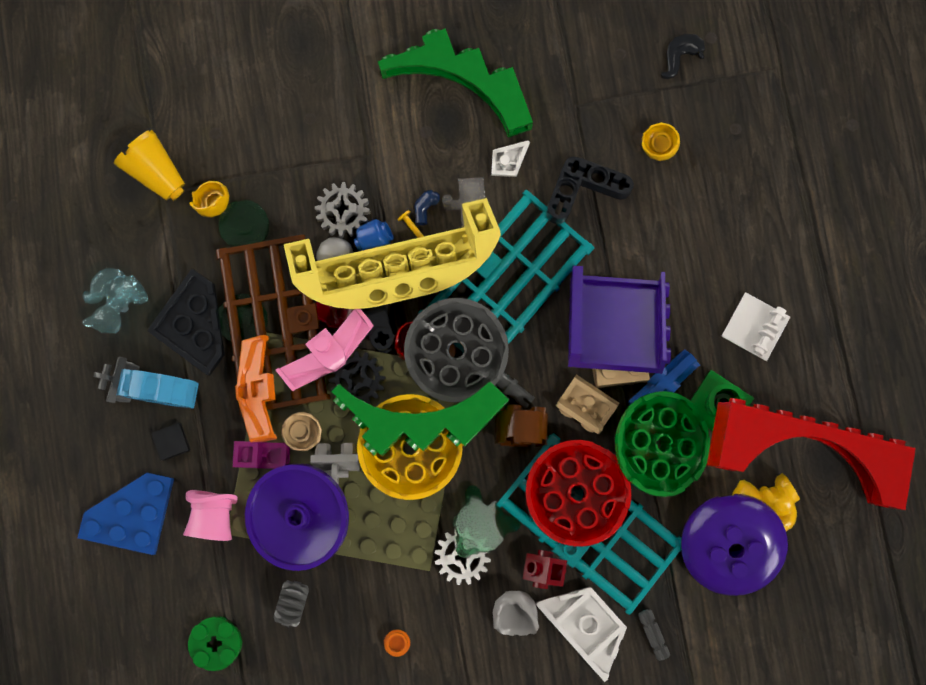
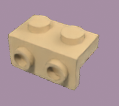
M576 374L556 406L564 416L568 418L573 417L579 421L585 430L600 434L604 425L618 407L619 402Z

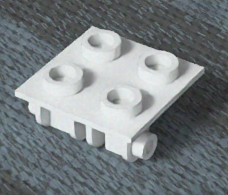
M745 292L721 337L767 361L790 316L785 314L787 312L781 307L775 309Z

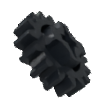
M355 351L354 357H349L345 365L336 372H332L335 374V377L330 378L329 382L337 386L338 384L341 385V379L345 380L348 384V392L371 405L370 398L374 397L378 400L377 390L384 391L385 389L380 385V382L385 381L386 377L379 375L384 368L383 366L375 367L378 362L377 358L369 361V354L365 352L363 357H360L359 352ZM357 363L355 368L351 370L345 369L350 364ZM368 366L373 370L375 380L368 377ZM361 372V377L364 381L363 383L358 382L357 386L354 387L355 382L351 378L353 376L357 377ZM366 388L370 389L367 394L358 396L360 391Z

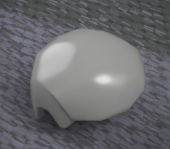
M330 237L321 242L316 251V260L320 261L354 252L351 244L345 239Z

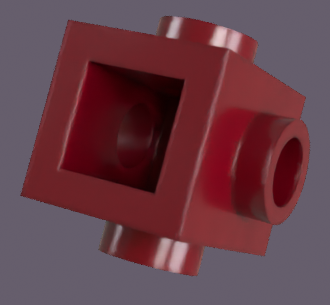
M538 549V554L527 553L523 579L533 581L532 586L548 589V585L563 587L567 560L553 557L554 552Z

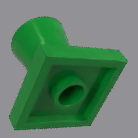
M709 370L690 401L697 407L695 409L702 420L706 421L708 431L713 433L720 399L723 402H729L730 398L746 401V406H750L754 397L719 374Z

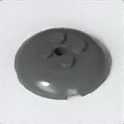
M464 298L444 299L421 311L410 325L404 345L405 362L416 384L430 396L447 402H462L476 394L488 382L495 386L505 371L509 353L507 335L494 313L482 304ZM454 343H459L464 348V353L459 358H454L449 354V347Z

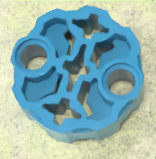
M121 369L117 395L140 401L194 409L199 383L169 375Z

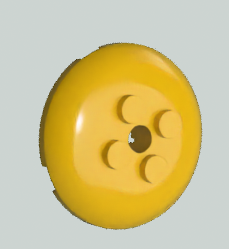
M414 394L395 396L376 406L391 412L410 414L435 412L445 409L441 404L428 397ZM366 426L364 429H360L357 453L362 471L377 489L391 497L416 500L431 496L451 481L459 467L462 457V444L460 443L458 447L455 446L446 437L449 433L446 429L424 452L419 448L412 455L406 454L403 450V445L408 436L404 434L384 456H381L379 453L374 456L365 448L363 444L366 440L362 436L369 428Z

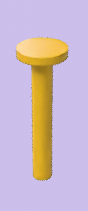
M409 210L397 219L398 221L404 220L417 238L424 237L408 217L411 213Z

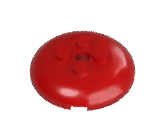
M570 440L554 445L536 460L526 482V503L533 521L549 538L568 546H590L606 540L620 528L628 509H630L631 484L620 469L617 457L611 451L594 442ZM574 486L580 487L584 492V496L580 501L571 497V490Z

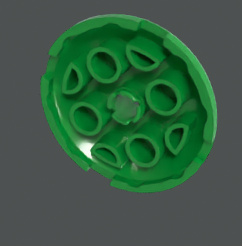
M652 392L635 400L622 415L615 435L616 457L625 477L640 491L662 497L677 495L686 491L685 488L693 481H697L702 475L708 460L710 436L706 421L702 420L695 409L697 407L689 399L673 392ZM659 439L661 441L660 448H658V444H656V441H658Z

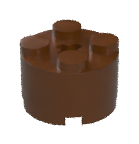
M506 405V408H502L496 414L495 444L509 447H528L531 443H536L535 447L547 446L548 414L546 413V407H531V410H522L520 405Z

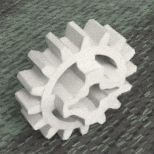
M455 528V535L451 536L448 532L445 533L446 542L443 540L438 541L442 549L435 550V554L440 555V559L436 560L435 564H442L443 568H441L439 573L447 572V581L455 577L457 578V585H460L462 579H466L469 585L473 576L480 580L478 573L480 570L487 572V568L483 565L484 562H491V559L485 557V553L491 550L487 547L483 548L482 545L486 542V539L478 540L479 532L475 531L473 535H470L468 528H465L464 533H460L458 528ZM463 538L473 541L478 547L471 549L465 545ZM454 541V551L451 554L445 555L448 545ZM459 544H461L465 553H470L466 560L467 568H464V564L460 559L456 560L455 558L459 554ZM480 557L478 566L471 571L470 564L473 559ZM448 565H457L461 568L462 574L454 572Z

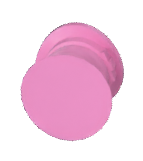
M201 490L188 491L186 493V500L191 503L192 509L183 535L218 541L232 540L229 510H232V504L237 503L238 497L232 494H216Z

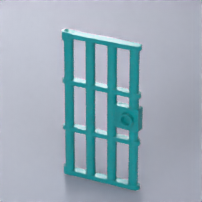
M528 190L522 193L523 197L498 224L501 236L530 203L542 211L541 215L514 246H511L500 236L498 243L508 253L500 259L492 251L489 258L475 271L484 279L478 287L467 278L461 281L473 292L467 299L475 302L482 299L492 308L491 312L497 318L501 316L511 324L510 328L505 332L508 344L519 332L522 333L525 330L523 327L551 294L560 289L559 285L570 274L573 266H576L585 255H589L594 250V246L564 222L557 224L561 230L532 263L525 258L521 252L549 221L546 216L547 206ZM570 236L580 244V247L554 277L550 279L540 271V268L566 238ZM515 259H518L527 269L496 304L485 293ZM536 275L546 286L523 313L514 320L504 310ZM461 282L440 291L428 306L447 299ZM453 344L457 349L464 353V348L461 344Z
M553 433L548 437L547 446L541 448L496 506L499 508L502 506L537 535L541 543L545 542L553 549L551 552H554L560 559L567 560L569 567L577 568L583 573V578H589L626 609L625 612L630 615L672 560L682 550L681 537H676L643 510L644 506L640 503L637 505L632 500L630 509H628L631 514L606 545L602 542L590 545L599 553L590 566L581 559L590 546H568L556 542L545 535L533 519L508 498L517 487L526 493L527 480L525 477L530 472L533 464L549 447L561 443V438ZM574 486L571 490V497L577 501L582 500L584 496L583 490L581 488L577 489ZM635 517L673 547L665 559L661 558L627 530ZM620 537L657 567V570L649 580L611 550ZM603 558L607 559L642 588L633 601L595 571V568Z

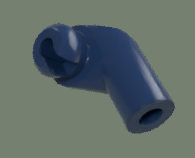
M427 190L417 199L414 204L415 225H427V209L431 205L439 203V193Z

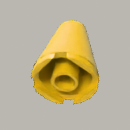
M148 130L138 136L128 145L129 148L125 152L126 155L121 152L114 160V164L165 200L171 198L174 201L184 192L182 187L185 183L153 130Z

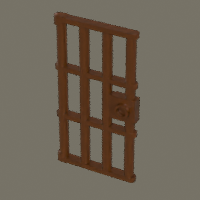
M305 235L215 250L217 260L220 261L226 301L223 305L224 308H227L234 355L231 359L232 362H235L237 377L242 344L237 307L252 304L256 336L267 335L262 302L277 300L284 347L269 349L268 341L266 342L263 374H272L270 356L285 353L286 365L296 361L295 351L309 349L305 345L306 343L294 345L292 334L307 332L308 340L310 341L318 334L317 330H321L317 307L313 303V299L298 289L285 291L279 246L305 240ZM269 248L275 293L260 295L254 251ZM244 253L250 298L236 300L229 255ZM302 295V306L288 308L287 298ZM325 376L315 380L317 396L302 398L301 388L293 391L290 389L292 400L277 403L275 394V400L266 402L267 411L330 400V394H327ZM238 406L240 416H242L240 406Z

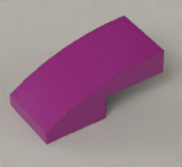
M234 441L233 467L275 469L290 463V447L285 443Z

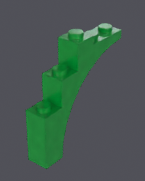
M446 28L428 31L422 36V47L412 46L404 53L398 55L389 54L378 61L383 79L402 74H426L439 76L461 84L478 95L490 106L501 121L508 138L532 130L533 121L513 67L508 69L505 67L498 68L489 75L479 48H467L455 56Z
M488 382L476 394L457 405L435 412L418 414L391 412L374 407L356 398L339 384L331 391L336 396L333 401L343 411L349 408L355 414L352 420L360 428L364 429L366 426L369 428L362 436L366 440L363 445L374 456L377 453L384 456L404 434L408 436L405 441L415 451L420 448L424 452L445 429L449 432L446 437L455 446L458 447L461 443L466 447L509 402V399L491 382Z

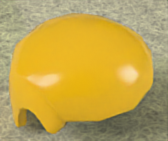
M662 122L653 124L642 136V148L654 160H669L676 154L680 146L679 133L670 124Z
M219 181L205 182L196 191L192 192L193 202L189 204L203 217L212 218L218 216L228 206V189Z

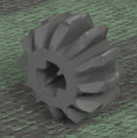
M287 580L284 582L274 613L275 622L287 627L299 625L309 592L307 585L301 584L302 582Z

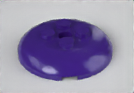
M734 494L720 498L718 496L704 502L690 515L682 532L681 549L686 568L699 584L715 593L738 596L762 589L778 575L787 556L788 539L781 519L769 505L749 495ZM733 544L741 545V550L729 551V548Z

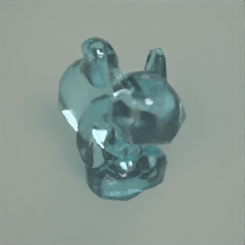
M105 268L99 271L91 281L90 292L85 291L83 293V300L88 304H96L106 297V305L96 309L92 316L83 320L82 324L92 326L93 329L101 333H117L122 325L119 313L127 312L129 310L128 304L131 302L141 305L146 303L148 296L145 289L133 275L126 277L119 269Z

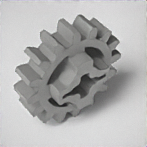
M342 182L341 188H337L335 183H333L332 191L324 188L325 197H317L321 205L315 206V210L321 214L317 215L316 219L318 222L324 221L321 227L323 230L330 228L329 234L331 236L338 232L340 238H343L344 233L348 232L352 237L354 229L357 230L361 223H368L367 218L364 217V215L370 214V209L365 207L369 204L368 198L362 199L364 192L360 190L356 193V186L354 184L348 189L345 182ZM338 196L333 202H330L334 197ZM348 197H353L359 205L351 203ZM344 202L347 210H344L341 218L338 210L342 209ZM327 215H329V217H334L336 219L337 225L329 221ZM356 218L352 223L348 224L351 219Z

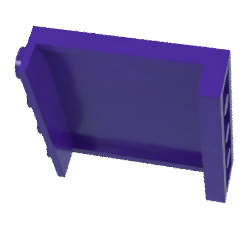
M573 266L570 280L568 367L662 374L665 364H670L671 348H667L666 341L670 340L671 332L670 326H666V319H669L670 304H666V298L669 297L670 284L665 282V272H661L659 281L585 276L583 275V266Z

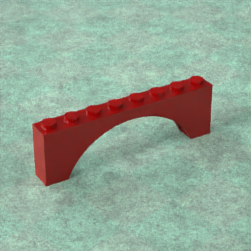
M730 398L729 402H718L707 466L728 471L744 472L757 455L773 444L794 437L810 438L829 446L849 463L862 484L867 503L890 509L906 510L916 448L905 446L906 441L892 438L889 441L883 440V435L867 433V436L861 435V430L845 427V430L838 429L839 424L823 421L822 425L815 423V418L800 416L799 419L792 417V412L776 410V413L770 412L769 407L765 405L753 404V407L746 406V401Z

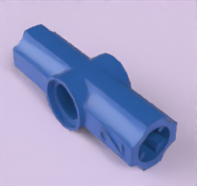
M684 349L671 360L670 364L664 367L662 374L655 373L628 403L631 405L638 398L652 392L667 391L674 393L681 386L680 383L700 364L691 353Z

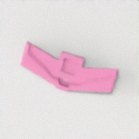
M354 309L333 336L325 328L305 344L312 353L275 370L292 391L331 372H336L346 364L347 359L374 325L361 309Z

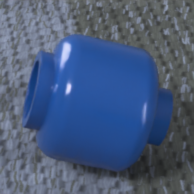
M375 219L361 225L356 230L357 238L354 239V243L358 251L389 245L394 237L386 222Z

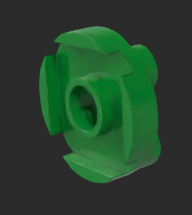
M219 616L202 620L193 627L188 639V651L193 659V663L197 667L208 671H219L227 668L236 660L242 649L240 630L228 619ZM212 636H216L217 641L222 642V646H219L217 651L209 647L208 642L212 641Z

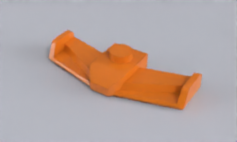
M267 335L242 340L235 391L236 400L239 403L250 442H265L277 439L265 402L275 400L274 375L270 373L263 374L266 342L269 340Z

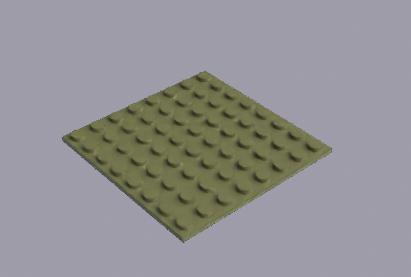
M266 332L267 336H269V349L284 347L282 335ZM293 337L294 345L307 343L309 341L307 339ZM358 348L354 350V352H359L360 357H363L365 352L369 354V361L377 358L378 362L375 367L383 366L384 368L379 375L386 377L385 381L380 382V385L385 389L384 391L377 390L378 400L374 397L370 398L372 406L376 407L387 399L406 394L428 397L445 408L460 403L442 401L424 392L413 380L405 360L400 356ZM310 350L295 351L296 360L310 354ZM285 353L270 356L272 374L274 375L277 403L292 400L290 388L275 370L286 366ZM357 363L350 364L345 369L351 370L356 367ZM368 366L367 375L372 380H375L374 372ZM331 372L325 375L327 394H330V400L269 410L268 415L277 439L265 442L285 443L281 435L284 421L294 413L307 412L319 420L322 428L319 443L330 444L331 455L341 454V444L354 443L357 453V442L361 428L352 420L355 414L349 408L343 411L333 401L336 396L331 392V389L336 384L330 383L329 379L335 377V374ZM361 372L357 377L353 376L351 378L355 382L354 387L357 386L358 382L363 383L364 381L361 377ZM341 379V386L347 390V382ZM315 380L300 387L302 398L317 396ZM366 388L360 391L358 396L367 394L370 389ZM246 432L245 441H249V437H248L247 432ZM407 442L404 443L403 450L406 454L412 455L416 452ZM316 446L308 451H296L290 448L289 464L313 466L310 461L311 455H315ZM361 466L360 471H349V478H339V487L344 493L348 505L349 526L345 540L335 554L430 571L445 487L435 494L422 499L404 500L391 497L377 489L367 479ZM239 468L234 492L238 500L236 504H232L230 512L232 536L250 539L245 525L247 499L257 481L273 469Z

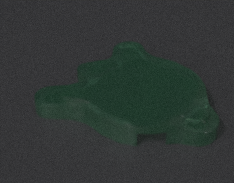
M471 485L465 491V506L458 512L453 523L457 533L455 537L457 542L456 552L463 558L478 555L479 553L488 552L489 554L502 543L506 534L516 532L520 528V521L515 517L505 515L502 508L496 506L498 503L496 501L491 502L490 505H485L480 489L477 486Z

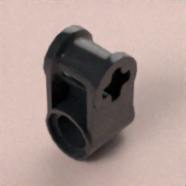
M385 305L363 309L364 314L374 325L368 333L372 345L378 352L390 353L395 348V336ZM383 335H385V337L387 338V344L385 346H382L381 343H378L381 341L380 337Z

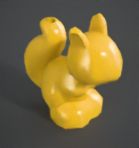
M783 473L778 475L775 479L774 487L762 486L759 490L750 482L745 480L739 481L732 495L744 494L763 501L777 513L786 532L793 527L797 518L795 503L800 498L786 475Z

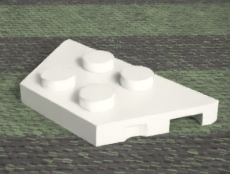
M591 587L538 601L536 603L537 607L601 679L606 682L612 663L617 656L618 647L627 629L623 622Z

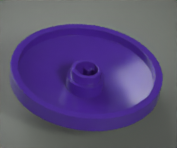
M288 464L269 471L254 485L245 507V525L254 548L268 562L286 570H308L324 563L339 550L348 531L349 510L341 488L326 472L307 464Z

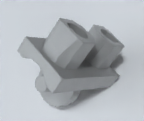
M318 443L315 455H311L310 463L314 467L326 472L338 485L339 478H349V471H360V463L354 443L341 444V454L331 455L330 444Z

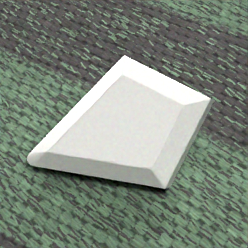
M524 141L494 149L491 176L517 177L530 142Z

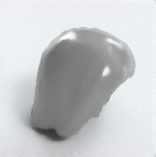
M506 591L495 601L493 608L494 629H497L503 635L510 636L536 634L539 629L535 601L526 592Z

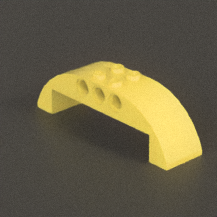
M485 198L462 204L464 227L320 261H315L310 239L284 244L292 283L299 291L325 305L336 308L362 309L429 295L456 285L474 273L489 258L501 236L500 229L488 200Z

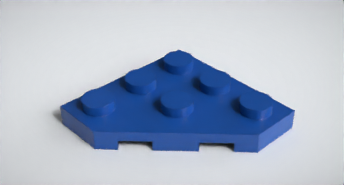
M152 473L142 475L84 512L78 538L156 555L174 478Z

